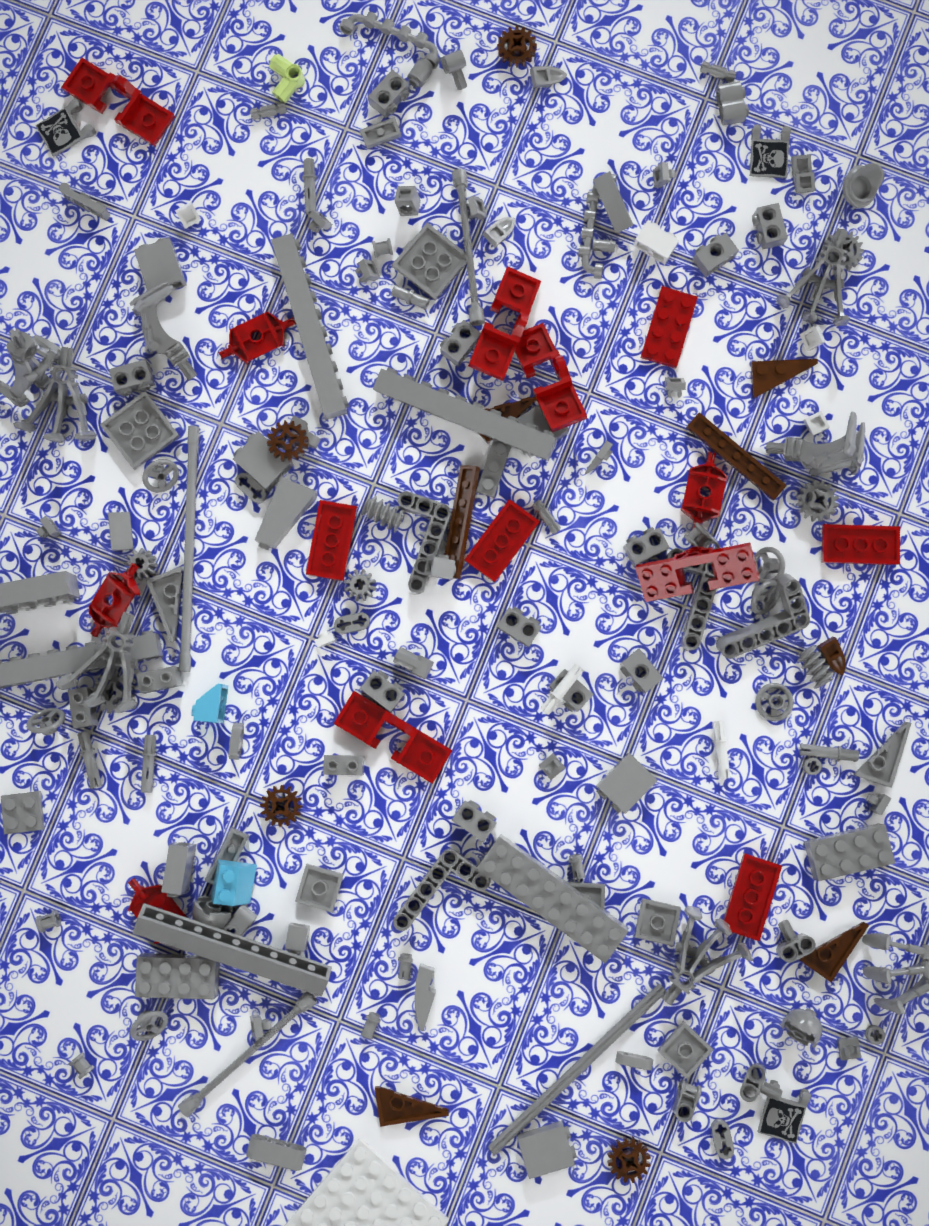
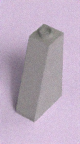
M281 477L254 539L259 543L258 547L269 550V548L275 550L318 496L317 491Z

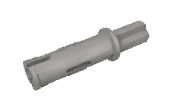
M306 158L303 161L304 175L302 180H304L305 213L307 215L316 210L315 180H317V176L315 175V163L312 158Z
M79 732L77 736L81 748L80 754H82L90 789L96 788V786H103L93 751L95 748L92 747L89 732Z
M156 735L144 736V750L141 753L143 755L142 793H152L155 756H157L155 754Z
M800 744L801 749H809V751L799 750V755L829 758L837 762L840 760L857 762L859 760L858 750L842 749L841 746L834 748Z

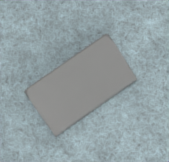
M130 512L108 513L111 549L114 552L134 550Z

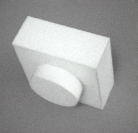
M192 202L175 210L185 229L201 221Z
M814 325L799 334L807 351H811L826 342L819 325Z
M822 410L803 420L811 437L830 428Z
M328 631L319 634L318 639L314 640L317 648L337 642L334 634H329Z

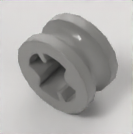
M810 757L804 760L802 768L805 773L816 775L821 771L822 764L817 758ZM812 761H814V765L817 766L816 770L812 769L813 772H811L810 767H808V763H812Z
M870 1025L865 1030V1037L872 1044L879 1045L885 1040V1032L877 1025ZM874 1030L879 1033V1037H876V1039L871 1036V1032L874 1033Z

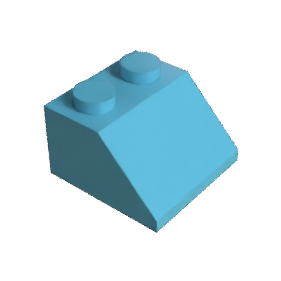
M218 683L197 699L191 710V716H194L193 720L224 724L229 685Z
M218 859L211 894L213 904L227 906L249 904L257 864Z

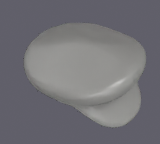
M870 163L865 166H854L848 172L844 179L842 190L845 200L851 206L864 208L874 200L884 180L885 174L882 167L878 164Z

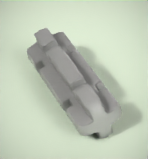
M706 61L702 62L700 68L702 73L707 74L708 72L711 76L720 79L726 78V81L733 82L736 76V71L731 69L727 71V68L715 64L710 65Z
M284 102L277 103V105L261 106L260 109L257 107L250 109L253 120L260 119L261 116L266 118L275 116L277 113H287Z
M541 500L536 501L532 507L536 512L538 511V515L545 525L549 526L551 533L555 534L560 531V525L557 522L555 523L554 517L547 508H544L543 502Z

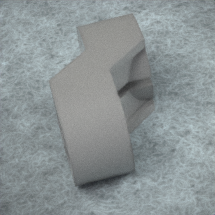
M293 416L290 423L294 421L295 426L301 424V430H306L307 434L305 436L309 439L305 443L309 447L316 449L321 439L309 432L308 423L305 420Z

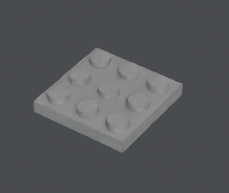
M427 222L392 263V267L436 301L466 265V255L461 248Z
M146 391L100 424L134 470L180 437Z

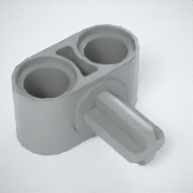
M460 49L440 57L445 74L452 73L457 90L465 89L467 83L462 69L467 64L462 50Z
M783 920L778 923L785 938V941L778 944L776 948L779 958L791 963L815 950V940L804 933L796 935L789 920ZM803 939H808V946L806 948H801V941ZM791 948V954L784 957V949Z
M754 1063L749 1067L740 1088V1096L746 1102H753L762 1093L779 1101L783 1090L765 1082L767 1070L760 1063ZM753 1068L761 1069V1078H755L752 1075ZM745 1087H752L755 1091V1096L748 1097L744 1091Z

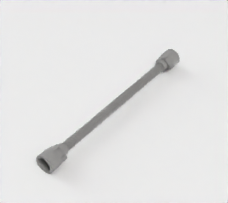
M457 169L452 172L453 187L456 188L459 197L472 302L471 308L468 309L470 325L479 326L485 323L483 308L480 307L478 302L466 206L467 173L464 169Z
M305 992L296 1001L294 1008L268 1030L264 1037L259 1038L257 1042L253 1043L251 1047L218 1074L199 1093L185 1098L178 1105L180 1112L187 1118L194 1113L200 1106L202 1099L232 1074L239 1065L241 1066L245 1060L276 1035L297 1014L306 1012L318 1003L314 995Z

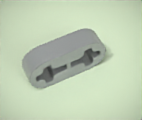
M240 473L237 475L235 484L249 499L257 504H261L267 499L265 489L249 474ZM242 478L244 480L248 478L247 482L251 485L249 488L245 485L240 486ZM255 489L257 492L262 491V498L257 497L254 499L255 494L252 492V490Z
M363 612L341 616L335 620L334 628L340 634L362 631L369 627L370 618ZM360 616L363 619H367V622H364V626L353 624V622L358 621ZM342 620L344 623L351 622V625L346 626L344 631L338 628Z
M233 723L228 753L229 759H240L244 735L243 723Z
M617 1051L615 1062L618 1064L643 1070H652L654 1061L650 1057L624 1051Z
M715 1119L711 1123L714 1147L720 1158L728 1160L734 1155L730 1128L725 1120ZM719 1124L725 1127V1129H722L723 1136L721 1137L719 1132L715 1130L718 1129ZM723 1141L725 1142L726 1146L729 1148V1149H727V1153H725V1154L722 1152V1150H720V1149L723 1148V1146H722V1142H723Z

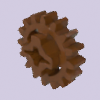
M516 25L515 30L508 27V33L506 31L502 32V37L498 38L497 50L498 56L502 57L503 63L508 61L509 67L515 64L516 68H518L520 63L525 67L526 61L532 62V57L536 56L537 43H535L536 37H531V30L525 32V27L519 30L518 25Z
M284 420V425L277 422L278 428L271 427L273 434H267V437L270 439L267 441V446H271L269 452H275V459L280 456L281 462L288 458L290 463L293 457L299 460L298 455L304 456L305 452L303 449H308V444L305 443L309 441L308 437L305 436L307 434L306 430H301V424L295 426L294 421L287 424V421ZM286 439H290V444H286Z
M281 785L280 789L277 786H273V792L267 790L268 796H262L265 803L260 804V807H264L265 810L261 814H267L265 821L271 819L272 826L276 822H278L279 827H282L284 822L289 826L290 820L293 822L297 821L295 815L300 816L302 814L298 811L299 808L303 807V805L298 803L302 800V797L297 798L298 791L292 793L291 786L285 789L284 785ZM277 793H286L288 795L285 798H280ZM270 801L273 803V804H272V810H271V811H270V809H269V802H270ZM287 801L284 805L285 810L276 811L279 807L278 802ZM292 801L294 802V810H293V812H292V810L290 809V808H291V802H292ZM278 814H283L287 818L279 819L276 818V816Z
M626 1136L623 1137V1142L617 1139V1146H610L613 1152L607 1153L610 1158L607 1161L608 1166H612L610 1168L611 1173H616L615 1176L618 1180L623 1177L624 1183L628 1179H631L632 1183H634L636 1177L642 1180L641 1174H648L645 1167H651L650 1162L647 1161L651 1158L650 1154L646 1153L648 1151L647 1146L642 1147L643 1143L641 1140H638L636 1143L633 1136L630 1141L627 1140ZM639 1153L642 1155V1162L638 1160ZM616 1157L620 1159L619 1167L616 1165ZM632 1157L633 1161L628 1160L626 1162L625 1158L630 1159Z

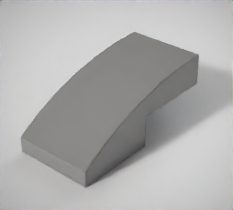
M811 154L792 156L791 167L796 193L815 192L814 172H812Z

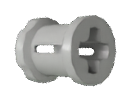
M390 238L382 242L372 241L375 258H378L379 255H393Z
M53 910L45 916L39 915L35 918L36 926L40 933L45 932L48 928L61 926V917L57 910Z
M83 1052L68 1063L79 1074V1079L95 1068L88 1063Z

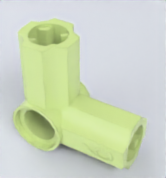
M277 54L273 55L270 59L269 68L281 76L282 80L272 91V94L277 100L286 104L296 89L301 88L305 84V76L299 65L292 64L283 56Z

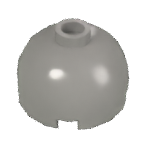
M200 896L197 898V901H194L192 916L195 921L222 929L229 923L233 906L213 904L211 896Z
M808 1008L806 1010L793 1009L784 1017L780 1024L782 1029L786 1027L790 1031L787 1034L791 1038L805 1046L811 1043L813 1044L812 1047L815 1048L822 1036V1024L816 1017L817 1014Z

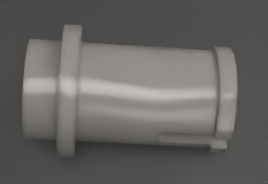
M593 239L592 251L609 252V254L611 252L615 253L616 241H612V239L610 241Z
M581 854L569 856L568 863H571L574 880L586 877L582 864L584 859L581 857Z
M401 953L400 957H398V961H400L398 978L402 979L404 977V980H409L411 978V962L414 959L412 954Z
M369 1012L366 1015L367 1020L361 1035L367 1039H373L377 1024L381 1022L379 1014Z

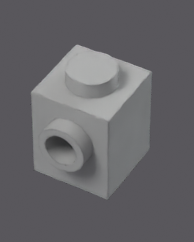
M438 554V557L427 556L424 575L452 580L456 573V561L450 560L448 555Z

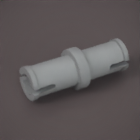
M394 285L391 296L406 301L408 305L413 304L424 310L427 309L430 298L416 294L414 290L409 291L398 285Z

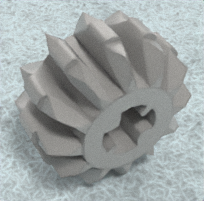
M140 548L139 553L136 550L132 551L134 556L127 555L130 562H125L124 565L131 566V563L140 566V561L144 562L142 564L143 568L139 567L134 574V579L137 577L139 581H142L144 577L150 579L149 573L156 574L152 569L153 567H158L157 563H153L157 558L156 556H151V551L145 552L143 548Z
M356 569L354 570L356 576L353 577L352 574H348L351 581L344 580L345 584L350 585L345 587L344 590L346 592L351 591L348 595L349 598L355 595V601L358 602L360 596H362L363 601H366L365 595L368 594L369 597H372L373 595L370 590L376 591V587L371 586L376 583V580H369L372 577V573H368L365 576V569H362L361 575H359ZM359 581H361L362 583L365 582V585L362 586V590H360L358 587H355L358 585Z

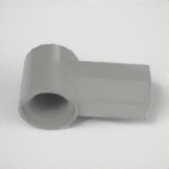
M401 647L398 649L393 660L394 663L410 670L411 673L423 679L427 678L434 664L433 661L421 655H415Z

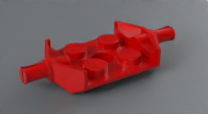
M265 312L230 329L228 348L218 353L221 359L235 355L248 365L249 361L280 346L284 348L285 330L296 325L293 317L282 321L273 314ZM254 332L261 333V338L259 340L255 341L251 339V336Z
M708 452L705 464L692 467L688 471L687 485L680 510L693 520L692 530L697 522L702 524L703 522L718 518L720 514L727 475L715 466L716 453L714 452L713 454ZM702 487L709 489L710 495L708 497H703L700 494Z
M131 563L127 572H109L89 605V615L95 624L90 633L92 636L98 637L104 627L118 628L117 625L121 620L123 612L127 610L135 595L140 596L141 593L134 579V574L139 568L136 564ZM110 595L113 598L111 605H109L108 601Z
M135 877L128 882L135 891L128 911H132L136 918H138L144 903L187 918L173 898L168 897L167 893L161 892V884L141 887Z

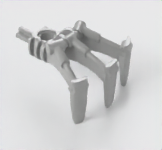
M837 228L832 244H824L823 248L825 250L820 251V256L822 257L816 258L815 261L818 264L812 270L807 267L802 273L803 277L795 284V287L787 295L782 294L776 298V302L783 309L790 306V298L809 281L810 283L813 282L817 287L813 295L814 299L810 311H806L801 317L803 321L812 324L817 321L818 316L815 312L817 303L821 298L823 289L830 288V290H834V299L837 303L838 317H834L833 324L835 326H845L849 323L850 317L844 315L841 291L844 288L841 270L845 268L841 263L846 261V257L843 255L848 253L842 247L848 231ZM829 253L836 254V262L832 263L828 260L827 256ZM824 263L826 266L823 276L819 277L814 272ZM835 267V280H828L827 277L831 268Z
M165 282L135 297L129 304L134 307L132 311L135 316L139 315L141 317V327L148 350L166 355L173 367L178 365L189 381L197 376V373L187 360L190 355L180 341L173 339L164 331L157 316L156 305L174 290L172 285L168 286L169 284Z
M11 329L9 331L11 340L7 343L6 347L15 367V380L12 387L0 380V393L14 405L23 407L30 401L24 392L29 389L32 383L42 390L48 387L50 382H48L49 377L45 372L49 365H52L53 361L60 364L62 348L41 336L34 335L32 338L29 334L19 329L15 331ZM38 353L43 356V361L39 362L34 357L35 354Z
M62 347L60 364H52V367H54L50 371L52 378H48L50 383L45 389L41 400L27 419L13 423L16 428L29 433L36 431L35 425L32 423L42 411H45L52 401H57L58 407L53 431L45 434L43 439L63 443L66 440L64 434L60 432L68 406H72V404L76 406L81 432L76 433L74 438L83 442L95 439L97 434L92 430L89 431L86 419L85 403H88L87 395L85 393L80 394L77 387L79 383L75 382V379H78L76 374L78 369L71 368L73 348ZM63 371H66L67 373V379L65 381H62L61 379V373Z
M852 411L849 416L846 435L838 440L824 444H814L802 438L786 437L785 443L767 442L766 453L783 454L785 461L801 462L805 469H809L811 476L848 468L851 471V475H856L864 461L865 422H861L859 431L856 433L857 415Z
M123 612L118 628H109L110 633H106V639H103L102 644L94 650L96 653L73 675L72 673H67L56 682V686L60 690L75 688L79 682L77 678L89 667L91 668L100 659L106 660L107 666L96 692L91 693L82 702V705L91 708L104 704L106 699L102 693L109 679L112 678L116 667H122L124 681L123 700L114 712L123 713L135 709L138 703L135 702V699H131V686L134 669L138 667V660L131 659L132 649L130 647L133 645L131 639H134L135 635L129 633L135 616L131 613ZM116 636L121 638V646L116 643Z
M687 906L684 910L689 918L681 941L676 942L675 952L680 953L679 959L675 963L677 969L671 970L673 975H669L668 979L672 982V985L662 997L670 1005L673 1004L682 990L689 995V990H694L695 988L694 983L700 984L701 978L712 974L717 968L741 957L748 961H753L746 943L739 942L736 947L738 951L710 961L708 958H705V953L722 933L732 935L730 925L721 918L715 919L714 926L717 929L710 937L704 940L698 948H692L689 945V940L694 922L703 918L700 908ZM688 954L692 957V959L689 961L687 967H685L686 956ZM698 963H700L701 968H699L698 970H696V971L694 972V970H695V968L697 967ZM686 973L689 975V979L686 982L679 981V977L682 974Z
M885 933L865 934L862 942L870 947L889 950V946L921 955L922 961L920 963L904 968L889 970L886 967L870 966L862 969L863 974L867 978L884 984H892L891 977L923 974L921 979L912 988L899 997L893 999H873L875 1004L883 1009L895 1012L897 1015L906 1014L903 1005L929 991V945L922 944V947L893 942L891 941V935Z

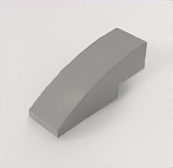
M609 171L593 179L616 234L633 226L632 219L611 172Z
M422 963L419 965L416 977L415 1011L419 1030L424 1031L436 989L429 987L435 968Z

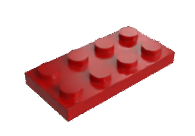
M664 286L661 287L640 358L677 368L698 296Z
M509 499L464 561L495 583L540 521Z
M325 500L319 501L306 575L344 582L357 506Z
M823 524L821 563L900 565V526Z
M743 853L723 918L730 925L733 933L760 941L782 865Z

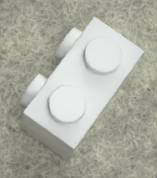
M646 221L633 246L665 265L677 247L679 239L673 233L662 230L658 224Z

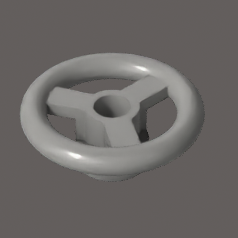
M155 460L145 468L142 475L143 484L151 492H165L176 484L179 478V469L171 460ZM173 471V477L171 481L165 485L164 480L166 479L167 475ZM148 476L158 481V487H154L149 483Z
M764 547L754 555L757 569L760 557H762L764 562L763 570L759 573L760 583L763 584L769 580L777 582L778 577L784 574L785 559L778 549ZM767 552L775 554L777 558H769ZM768 573H778L772 579H765Z
M775 580L766 581L753 589L751 609L755 614H765L777 604L780 594ZM775 592V595H774L772 601L769 603V600L771 599V595ZM757 601L763 603L762 609L757 608Z
M769 683L758 691L755 705L763 718L770 721H780L791 713L794 699L786 686L779 683ZM769 689H779L785 694L769 695L766 691ZM761 698L768 701L771 707V714L763 710ZM774 698H776V699L778 700V704H777V705H774V704H773V699H774ZM788 699L786 710L782 714L777 715V709H781L785 704V700Z
M47 708L38 711L28 719L27 729L32 733L51 735L64 722L65 713L58 708ZM58 714L59 719L55 722L53 718Z
M162 1011L142 1012L131 1026V1037L137 1041H146L158 1036L166 1028L168 1016ZM158 1017L162 1018V1023L159 1027L155 1025ZM144 1031H152L149 1034L138 1035Z

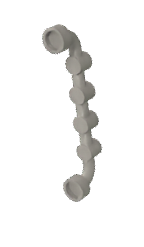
M368 12L367 16L353 14L348 19H343L339 25L342 33L352 35L355 29L354 23L361 22L367 28L372 29L374 27L385 35H394L402 42L409 41L420 49H429L431 53H427L425 59L432 63V69H436L440 62L437 47L428 41L427 34L419 32L415 36L411 34V29L406 25H402L400 29L394 27V22L390 19H385L383 23L377 21L378 17L373 12Z
M612 174L616 183L617 175ZM594 184L592 192L587 193L586 203H590L589 210L585 209L584 221H587V227H582L581 239L585 240L584 245L579 246L578 257H582V267L587 273L594 274L595 279H602L603 264L596 263L595 267L589 264L599 193Z

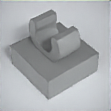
M661 162L653 169L654 188H662L667 182H671V178H676L675 170L669 169L667 162Z
M474 195L467 198V210L470 209L468 219L477 218L482 220L486 218L483 199Z
M316 210L309 214L313 221L309 224L308 228L313 232L318 233L321 228L329 230L333 225Z
M362 259L358 262L359 268L355 272L363 274L359 282L376 281L381 278L374 261Z
M665 377L664 385L668 397L671 398V392L676 390L678 391V398H681V390H686L684 378Z
M44 516L40 519L43 526L36 530L40 537L44 539L50 535L57 538L62 534L51 518Z
M554 753L538 765L550 780L566 768Z
M868 794L865 800L872 804L870 811L882 815L892 798L885 794H879L878 796Z
M258 1014L250 1016L252 1036L255 1038L264 1037L263 1030L272 1028L271 1020H261V1016Z
M857 1036L837 1039L841 1060L862 1058Z

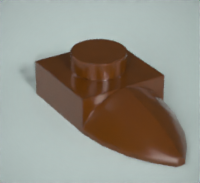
M832 636L817 647L821 652L822 658H825V663H828L834 672L844 675L846 667L845 656L837 638Z

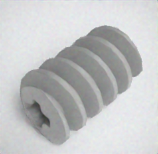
M376 495L372 499H368L361 515L363 516L367 513L368 519L374 516L375 523L381 520V526L387 524V529L389 530L394 527L395 533L403 520L404 510L396 513L397 506L392 510L390 509V503L383 506L384 499L376 502Z
M812 645L797 654L800 655L797 662H804L801 668L809 669L805 675H813L809 681L817 682L814 689L834 679H831L834 674L833 671L826 672L830 666L822 665L825 662V658L818 659L821 652H814L817 645Z

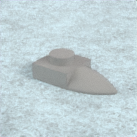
M535 66L530 69L533 88L550 87L552 84L561 82L567 76L566 72L552 66Z
M505 217L497 220L482 235L496 248L512 232L515 226V218Z
M606 440L585 474L593 471L601 464L603 459L606 461L609 459L613 452L610 450L613 444Z

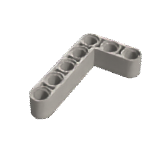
M404 491L398 496L399 507L406 512L430 520L408 581L409 590L413 594L418 595L424 592L430 577L424 575V572L419 571L418 566L421 563H426L427 556L437 557L451 519V510L446 504ZM409 497L412 499V502L406 506L401 503L402 499ZM423 503H426L430 506L429 510L426 512H422L419 509L420 505ZM439 510H446L448 515L445 518L438 517L437 513ZM434 527H438L441 529V534L434 536L431 534V530ZM427 545L435 547V551L432 554H427L424 551ZM416 580L422 582V587L419 590L412 588V583Z
M674 548L666 555V559L671 558L673 553L679 554L685 550ZM711 562L700 564L697 568H692L691 566L683 568L685 572L700 576L680 643L681 647L686 651H693L700 646L717 590L714 589L706 592L702 588L703 583H708V578L715 577L714 574L708 571V565H711ZM698 601L705 603V610L698 609ZM693 619L700 621L699 629H695L692 626ZM688 637H692L695 640L694 647H689L686 644Z
M787 573L780 575L777 579V587L784 611L721 636L716 642V648L724 657L731 659L805 629L810 623V616L798 580Z
M445 849L397 912L393 920L394 927L399 931L407 930L451 871L478 891H485L489 887V877L479 871L476 865L455 849ZM448 852L455 855V861L452 863H448L444 859L445 854ZM464 864L469 865L471 868L470 873L467 875L460 872V867ZM440 868L444 873L443 877L435 878L432 874L433 870ZM483 876L487 882L484 886H478L475 883L476 878ZM424 884L430 885L432 888L431 893H422L421 886ZM412 900L418 901L420 904L419 909H411L409 902ZM400 916L406 917L408 924L405 926L399 925L397 918Z

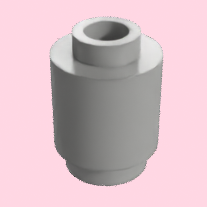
M425 58L416 61L407 75L409 83L413 87H423L432 73V63Z

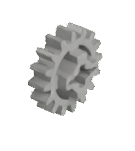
M852 231L849 235L847 234L842 249L847 248L846 250L848 251L847 255H843L846 257V261L841 263L847 271H850L852 266L855 268L859 264L858 262L862 260L863 257L861 255L864 252V249L860 248L863 242H858L859 236L854 238ZM830 234L829 237L827 238L828 240H826V241L823 243V245H824V244H829V245H831V244H832V241H833V239H834V236H833L832 234ZM828 254L827 258L830 262L834 263L837 261L836 254Z
M814 480L812 486L808 482L805 484V488L799 490L801 494L797 495L796 498L800 502L796 506H801L802 509L799 510V513L804 512L805 519L810 516L811 522L815 521L816 518L821 522L823 517L827 520L830 518V514L836 513L833 508L839 506L838 503H835L839 496H834L837 490H830L831 484L824 486L823 480L819 484ZM819 499L821 502L816 504L815 500Z
M114 672L112 678L109 679V684L102 693L106 701L101 705V711L107 708V713L111 714L120 705V703L117 704V701L123 698V690L120 687L121 683L124 686L123 674L119 677V672ZM94 681L97 687L91 688L92 691L96 692L100 683L99 681ZM110 691H116V695L110 694Z

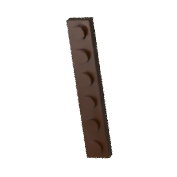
M700 412L686 427L771 500L774 501L787 486Z
M460 465L444 554L448 555L450 560L456 561V573L452 579H461L480 467Z

